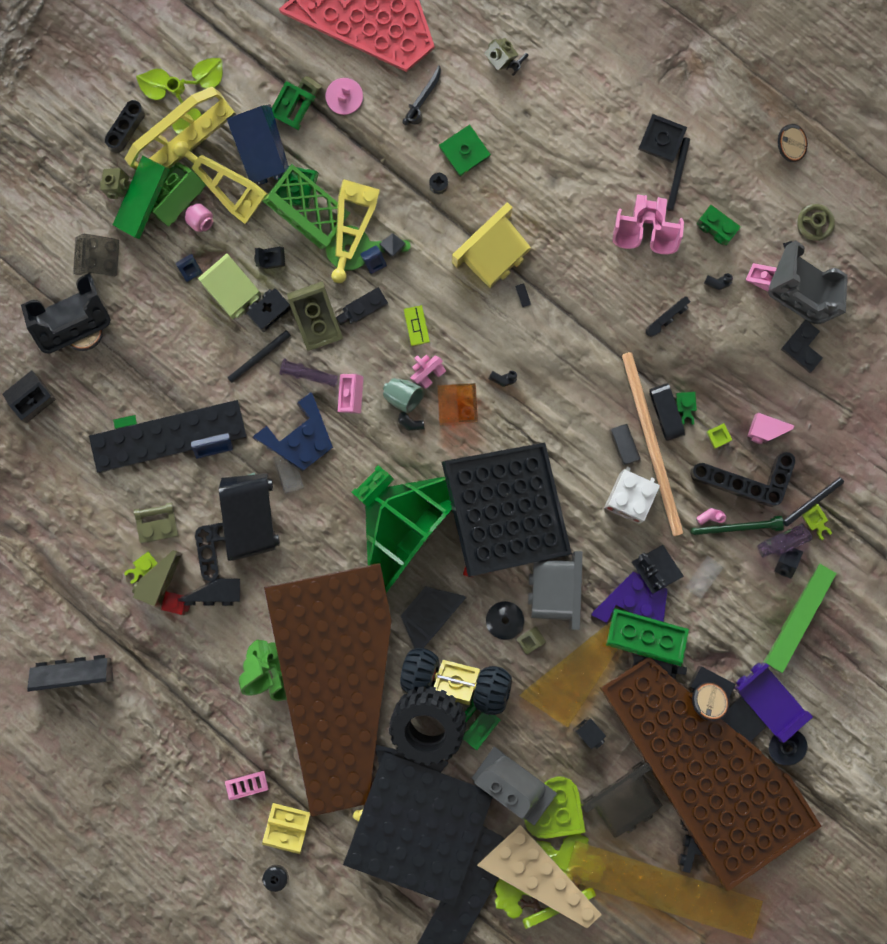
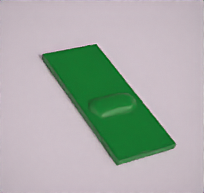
M136 415L113 419L115 429L137 424Z

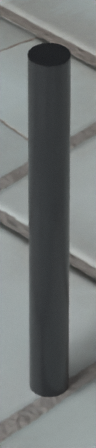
M684 137L666 208L668 211H674L690 144V138Z
M287 330L229 375L227 377L229 381L233 383L291 336Z
M841 477L836 479L782 521L783 524L788 527L844 484V480Z

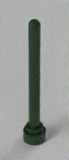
M781 515L774 516L769 521L692 528L690 532L692 535L766 528L783 531L784 524Z

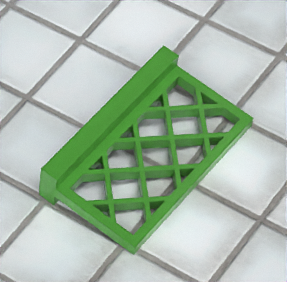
M291 164L270 193L263 199V202L318 248H326L337 231V224L334 227V223H337V220H333L332 210L338 208V202ZM291 171L297 175L298 183L289 184L288 175ZM302 185L312 187L313 195L304 196ZM290 186H299L300 196L291 197ZM279 187H286L287 198H281L275 193ZM318 197H324L327 200L326 208L318 207ZM314 198L315 209H306L304 199ZM301 199L302 210H295L292 207V200ZM344 208V221L346 220V218H347L348 215L350 214V212L347 211L345 208ZM328 210L329 221H320L319 211ZM315 211L317 222L307 220L306 212ZM330 223L331 232L328 236L322 232L321 224Z

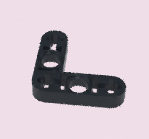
M223 522L201 526L195 531L201 575L207 581H213L219 577L215 542L225 540V537L218 535V529L223 526ZM202 530L209 533V536H206V542H211V545L200 547V543L204 544L203 538L199 537ZM206 548L212 550V557L210 559L202 557V551ZM214 561V564H210L211 569L215 570L212 578L205 574L208 571V565L204 566L203 562Z

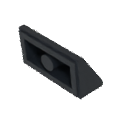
M628 424L609 430L623 466L641 459Z

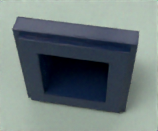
M373 246L360 254L370 274L387 266L382 252L377 246Z
M192 254L176 262L186 282L203 273Z

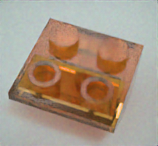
M476 383L437 385L439 426L478 422Z

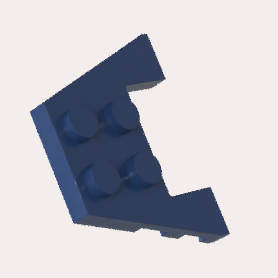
M311 392L297 402V405L308 417V420L285 438L279 441L267 426L252 437L255 441H259L267 449L274 451L302 472L333 448Z

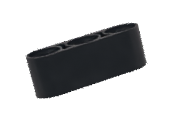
M131 100L126 103L106 134L105 143L111 152H122L142 122L145 111L138 101ZM139 108L138 113L131 114L132 109ZM123 124H129L126 130H121ZM114 139H118V140H119L118 144L115 145V146H112V145H111V142H112Z
M669 384L649 389L665 440L670 441L685 436L684 426Z

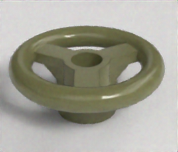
M811 204L801 210L798 215L797 225L804 237L809 240L820 241L826 239L833 232L835 219L832 212L826 206ZM811 210L823 211L822 213L816 212L811 217L805 216ZM827 216L829 227L826 232L822 233L821 227L826 223ZM814 219H818L819 224H816ZM803 222L810 224L815 229L816 235L808 233L803 226Z

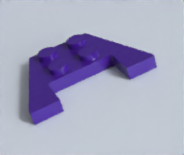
M632 572L591 615L607 623L616 605L630 613L664 622L668 589L663 588L652 594L641 576Z

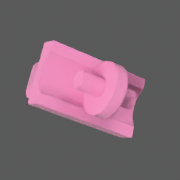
M427 355L422 359L416 356L414 359L417 363L412 368L417 372L410 379L424 389L428 388L432 384V381L427 376L429 373L433 372L437 377H440L446 372L442 365V359L436 355L431 359Z

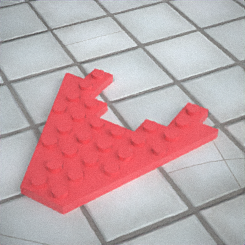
M289 0L279 8L281 14L405 72L410 70L435 48L419 0Z

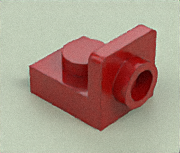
M165 591L161 610L185 615V612H189L190 606L184 605V602H178V598L184 595Z

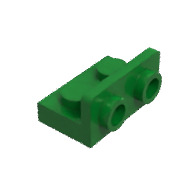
M713 205L708 207L696 223L701 231L710 233L714 236V240L717 243L726 246L741 228L740 225Z

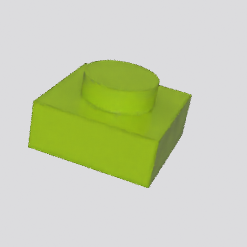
M724 423L706 431L714 449L732 441Z

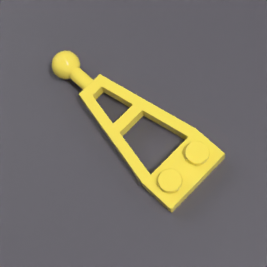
M178 142L174 146L175 154L179 157H186L194 164L192 166L194 172L229 212L244 224L248 223L268 193L254 182L203 155L195 156L189 151V146L185 142ZM202 164L218 172L213 180L201 168ZM224 176L247 187L236 205L218 187Z
M345 179L342 180L338 196L335 256L340 258L337 269L331 274L332 280L335 283H343L346 280L347 275L344 271L346 261L351 260L375 210L380 191L379 189ZM345 201L368 207L358 230L343 226ZM343 233L355 236L348 252L342 251Z

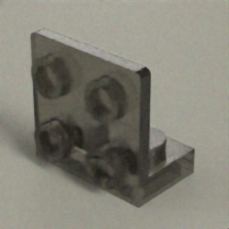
M85 233L75 237L73 274L94 273L113 277L117 276L119 239Z

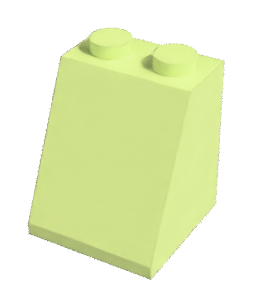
M225 254L198 278L203 287L232 319L241 317L245 313V308L254 302H258L260 299V291L228 254Z

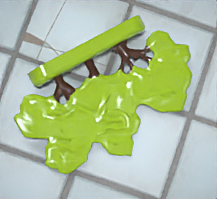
M581 833L572 834L564 838L559 850H555L550 842L536 840L579 890L582 881L587 880L594 883L600 881L602 871H605L606 867L600 856L586 854L589 839L582 836ZM575 875L578 876V880L576 882L574 879ZM499 879L496 883L495 891L498 895L495 899L496 908L505 910L508 917L518 918L522 914L524 907L535 909L534 914L522 920L525 929L559 914L558 911L551 907L542 908L538 900L533 897L531 898L534 902L532 903L530 900L527 903L522 899V896L528 894L502 879ZM592 887L581 891L588 900L596 896ZM520 901V902H522L524 905L519 906V905H518V902Z

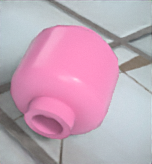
M202 204L191 205L187 208L185 221L197 232L207 231L211 228L213 224V214Z

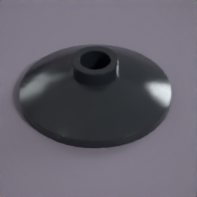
M508 601L498 602L489 609L486 615V626L494 637L509 640L516 637L522 631L524 615L516 604ZM503 617L509 618L508 624L502 623Z
M799 731L784 743L780 742L775 735L769 743L770 756L776 763L783 766L799 763L805 757L808 750L807 740ZM788 748H793L792 751L787 752Z

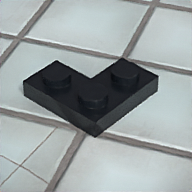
M804 320L781 348L784 353L809 373L823 359L821 355L809 346L820 331L810 322Z

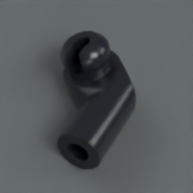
M726 273L724 276L716 279L707 275L704 284L714 289L722 290L732 284L733 276Z
M492 371L488 379L502 387L514 384L517 381L518 375L515 371H509V373L501 376Z
M405 412L399 414V424L406 430L425 429L424 420L413 421L408 416L409 414Z

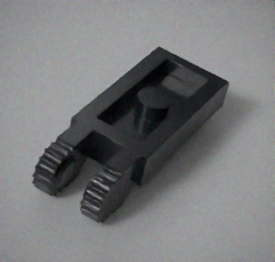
M685 296L647 327L645 334L653 337L660 333L662 325L668 326L674 321L672 317L675 314L679 313L681 315L689 308L687 306L691 302L689 298Z

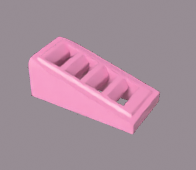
M264 771L225 781L230 801L269 790ZM259 776L261 788H258L255 777ZM248 779L252 780L254 790H250ZM241 781H244L246 792H242ZM233 783H236L238 794L234 793Z

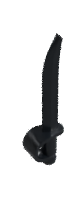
M438 65L432 78L414 104L408 105L410 110L402 120L404 125L409 123L416 125L422 121V114L419 108L439 80L440 65ZM416 113H418V117L416 119H413Z

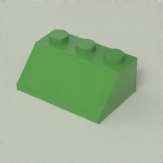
M177 162L170 168L151 214L169 227L170 224L177 220L179 214L189 207L190 202L201 194L206 184L191 169Z

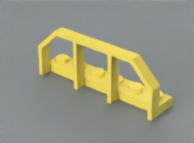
M214 87L202 90L187 98L136 140L124 159L130 167L137 169L138 163L135 160L139 153L153 140H156L165 146L149 159L170 169L183 158L177 156L174 152L176 143L185 142L189 146V151H192L225 124L227 118L236 115V113ZM214 97L220 100L195 121L187 114L197 104ZM180 118L190 123L186 129L170 142L161 135Z

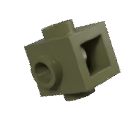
M506 38L491 41L488 45L489 48L484 53L497 70L507 68L511 61L515 60L519 55L511 42Z
M121 168L103 169L100 190L110 199L125 197L129 188V176Z

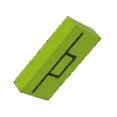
M422 305L405 308L404 314L411 347L430 343Z

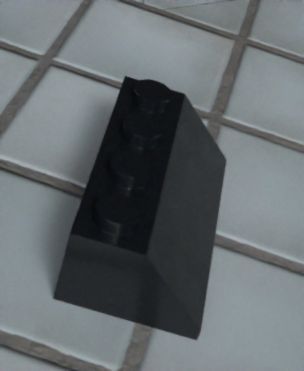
M105 655L93 656L94 660L86 661V657L74 658L72 663H67V659L57 660L55 665H47V662L35 663L36 667H32L29 670L27 691L114 681L111 658H105Z

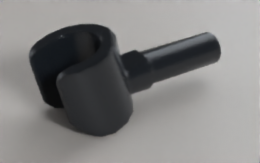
M525 53L517 61H511L506 70L509 68L514 70L512 76L516 75L522 62L529 56L528 53Z

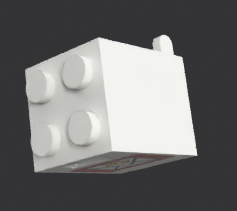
M627 466L619 474L604 509L640 524L645 521L660 485L654 483L655 479L652 477L649 481L629 472L630 467Z

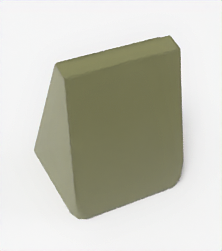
M308 76L302 78L298 86L315 97L322 88L320 84Z
M536 626L517 638L526 655L546 643V640Z

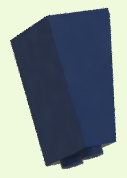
M271 104L259 106L227 118L248 179L259 186L267 183V178L273 176L275 180L281 178L289 166Z

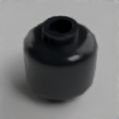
M272 865L265 870L262 882L267 890L278 892L285 888L289 875L283 866Z

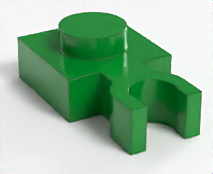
M696 392L676 393V405L678 411L683 414L681 418L683 425H685V418H689L690 424L694 425V417L691 415V412L697 411Z

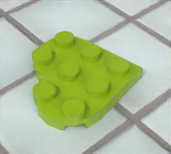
M555 776L548 779L544 784L558 794L535 826L524 819L527 830L537 838L543 839L585 833L577 786L571 779L564 776Z

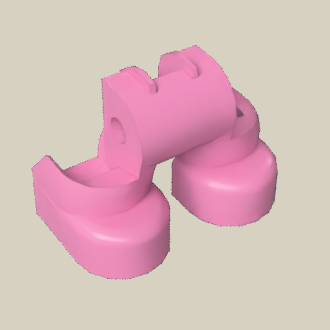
M637 195L633 217L621 215L622 210L619 209L612 240L618 247L624 249L636 248L642 241L643 224H653L650 248L659 254H673L679 249L683 237L684 221L680 218L678 224L665 222L667 199L658 197L657 201L647 200V195Z

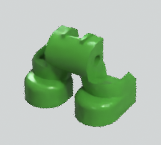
M264 640L254 641L249 646L246 660L243 662L244 672L239 676L238 682L241 693L252 696L269 690L272 700H287L276 644L274 642L268 644Z

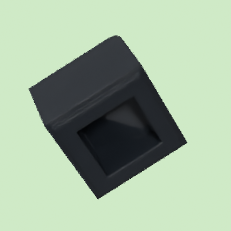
M392 233L379 246L394 259L406 247V243Z

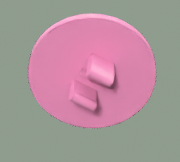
M349 78L336 79L328 86L326 91L327 105L333 112L340 115L354 113L360 108L363 101V92L360 85Z

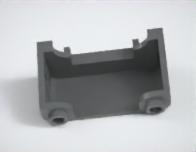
M795 240L785 247L769 285V296L813 324H822L846 313L848 275L837 268H831L822 272L800 257L804 254L805 248Z

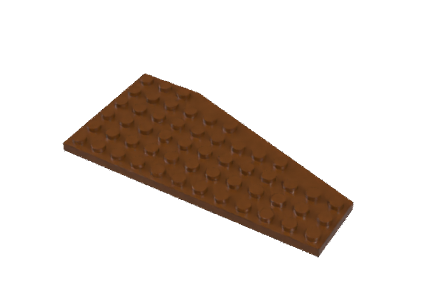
M380 563L264 587L311 817L365 805L370 792L392 622Z
M649 657L643 659L600 687L725 891H730L822 827L790 775L783 772L764 756L758 748L722 719L708 721L700 717L693 707V693H690L653 659Z

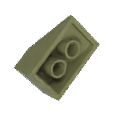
M323 281L287 293L288 301L307 351L343 339Z
M175 550L171 551L145 574L139 583L136 582L132 593H134L133 598L161 607L165 591L169 588L182 553Z

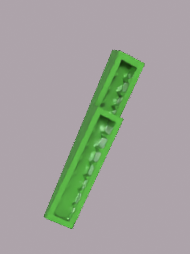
M822 564L817 566L763 663H767L769 667L779 673L784 672L837 573Z

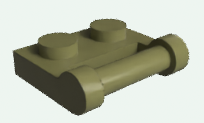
M172 502L166 503L164 506L140 510V508L134 509L141 544L179 536ZM168 513L169 518L143 523V517Z

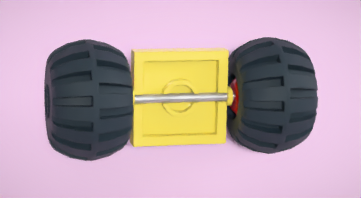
M416 648L407 653L400 677V685L405 692L408 693L412 689L418 691L419 687H426V689L436 687L438 691H441V689L447 691L446 694L448 696L453 695L456 698L455 702L470 705L474 693L473 703L480 712L487 715H497L505 710L512 685V676L505 669L490 666L482 669L480 672L478 668L442 660L438 672L439 658L432 651L425 648Z

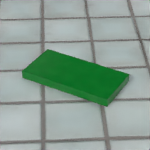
M142 155L113 222V226L134 238L140 239L168 175L169 168Z
M614 608L606 646L681 666L683 664L689 629Z

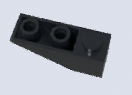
M215 579L178 598V602H184V605L195 606L196 602H203V606H215V602H222V606H234V602H240V579Z

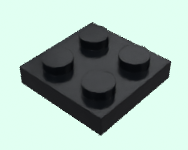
M652 113L638 150L673 163L687 127Z

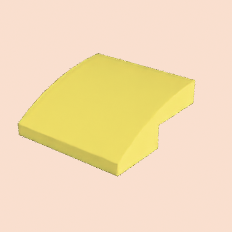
M273 803L262 845L300 854L310 812Z

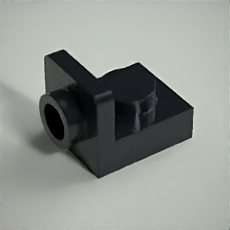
M785 544L774 572L792 579L803 551Z

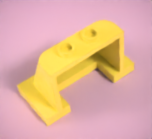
M508 202L452 254V263L456 268L465 262L489 288L500 278L504 280L511 273L509 270L513 266L518 267L524 261L523 256L531 250L530 245L508 220L513 209Z

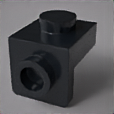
M284 247L255 248L254 261L256 267L262 269L284 267Z

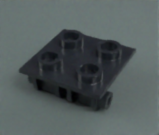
M664 545L646 554L644 552L638 556L639 558L632 561L633 566L652 594L684 577Z

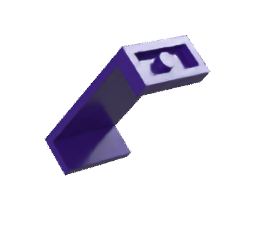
M757 663L751 668V674L747 677L744 675L737 680V686L734 689L777 739L784 743L811 720L813 716L808 711H805L769 670L767 663Z

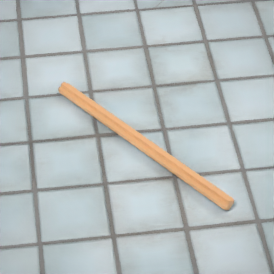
M628 352L622 355L657 482L660 485L659 489L672 535L679 536L683 534L682 526L632 352Z

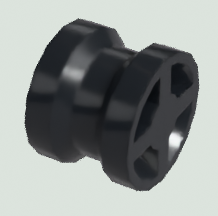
M440 172L434 173L429 180L430 190L437 195L445 193L448 188V178L446 175Z

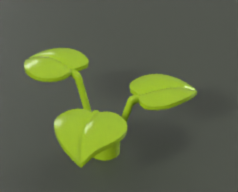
M209 58L197 63L192 70V76L196 81L184 79L180 81L176 77H169L168 73L163 69L149 70L137 75L136 79L140 89L150 99L161 100L165 97L166 90H168L178 98L180 103H183L181 94L185 90L184 84L197 85L200 83L204 89L215 88L220 84L223 77V61L220 58ZM192 108L187 112L194 121L202 115L196 108ZM180 118L172 126L174 131L179 134L190 123Z

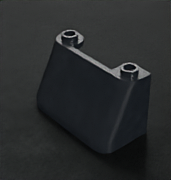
M91 273L81 276L77 280L76 286L79 293L47 308L38 300H30L21 304L26 327L43 353L50 354L109 326L111 319Z
M268 473L221 478L219 499L228 561L274 551L277 546H280L279 534H275V531H273L269 498L270 491H273L272 479L269 480Z

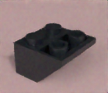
M33 370L2 394L11 409L25 423H28L56 400Z

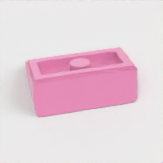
M340 374L337 412L361 413L363 376L358 374Z

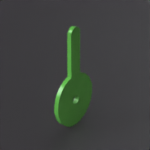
M346 226V227L353 228V229H356V230L359 229L358 227H355V226ZM364 232L352 259L346 261L344 270L352 271L362 267L365 263L360 254L373 246H377L382 253H385L379 246L382 241H370ZM335 233L330 240L331 242L326 247V254L329 261L337 267L340 257L335 256ZM343 233L342 251L348 252L345 250V246H351L355 236ZM402 240L406 243V247L401 252L409 251L411 247L410 242Z

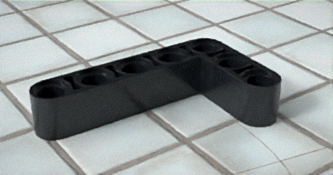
M790 452L778 455L774 461L767 485L705 463L696 464L692 467L690 474L692 479L697 482L773 507L783 501L795 465V457ZM782 457H786L789 460L788 466L782 465ZM698 467L705 471L704 477L697 476L696 469ZM715 474L722 476V483L715 482ZM776 475L782 476V478H783V483H782V484H777V483H776V481H775V476H776ZM733 480H738L741 483L739 490L733 488ZM752 486L759 489L758 496L751 494ZM770 493L776 494L777 501L775 503L769 500Z

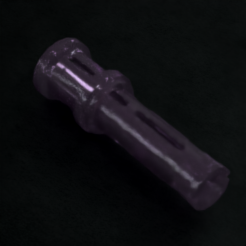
M283 358L279 375L294 376L297 380L300 378L308 379L334 388L338 380L337 375L304 367L302 363L289 362L285 358Z

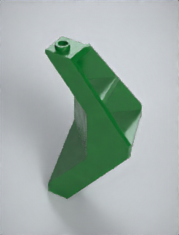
M445 477L389 486L368 507L365 506L368 565L380 563L386 594L423 545L452 511Z

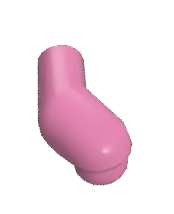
M710 508L696 519L700 525L705 524L709 520L724 523L726 515L721 510Z

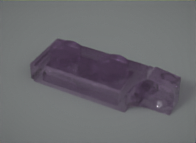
M802 523L757 545L759 554L764 558L770 554L780 555L811 541L813 538L812 534Z

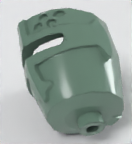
M393 378L389 383H385L383 387L384 398L395 408L407 414L419 405L425 395L422 387L409 380Z

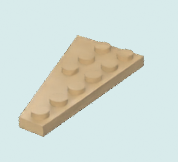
M519 825L477 865L585 928H588L602 915L522 825Z

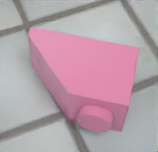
M753 263L746 281L768 291L776 268Z
M757 413L754 415L748 437L752 438L751 441L755 443H766L793 430L794 425Z

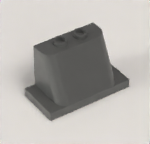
M574 551L572 553V561H539L533 563V574H529V585H532V593H528V605H531V618L569 620V630H580L583 551Z
M493 747L471 778L477 786L521 819H526L534 826L558 794L496 747Z

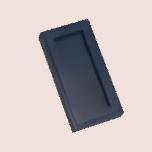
M228 433L191 442L196 459L233 450Z

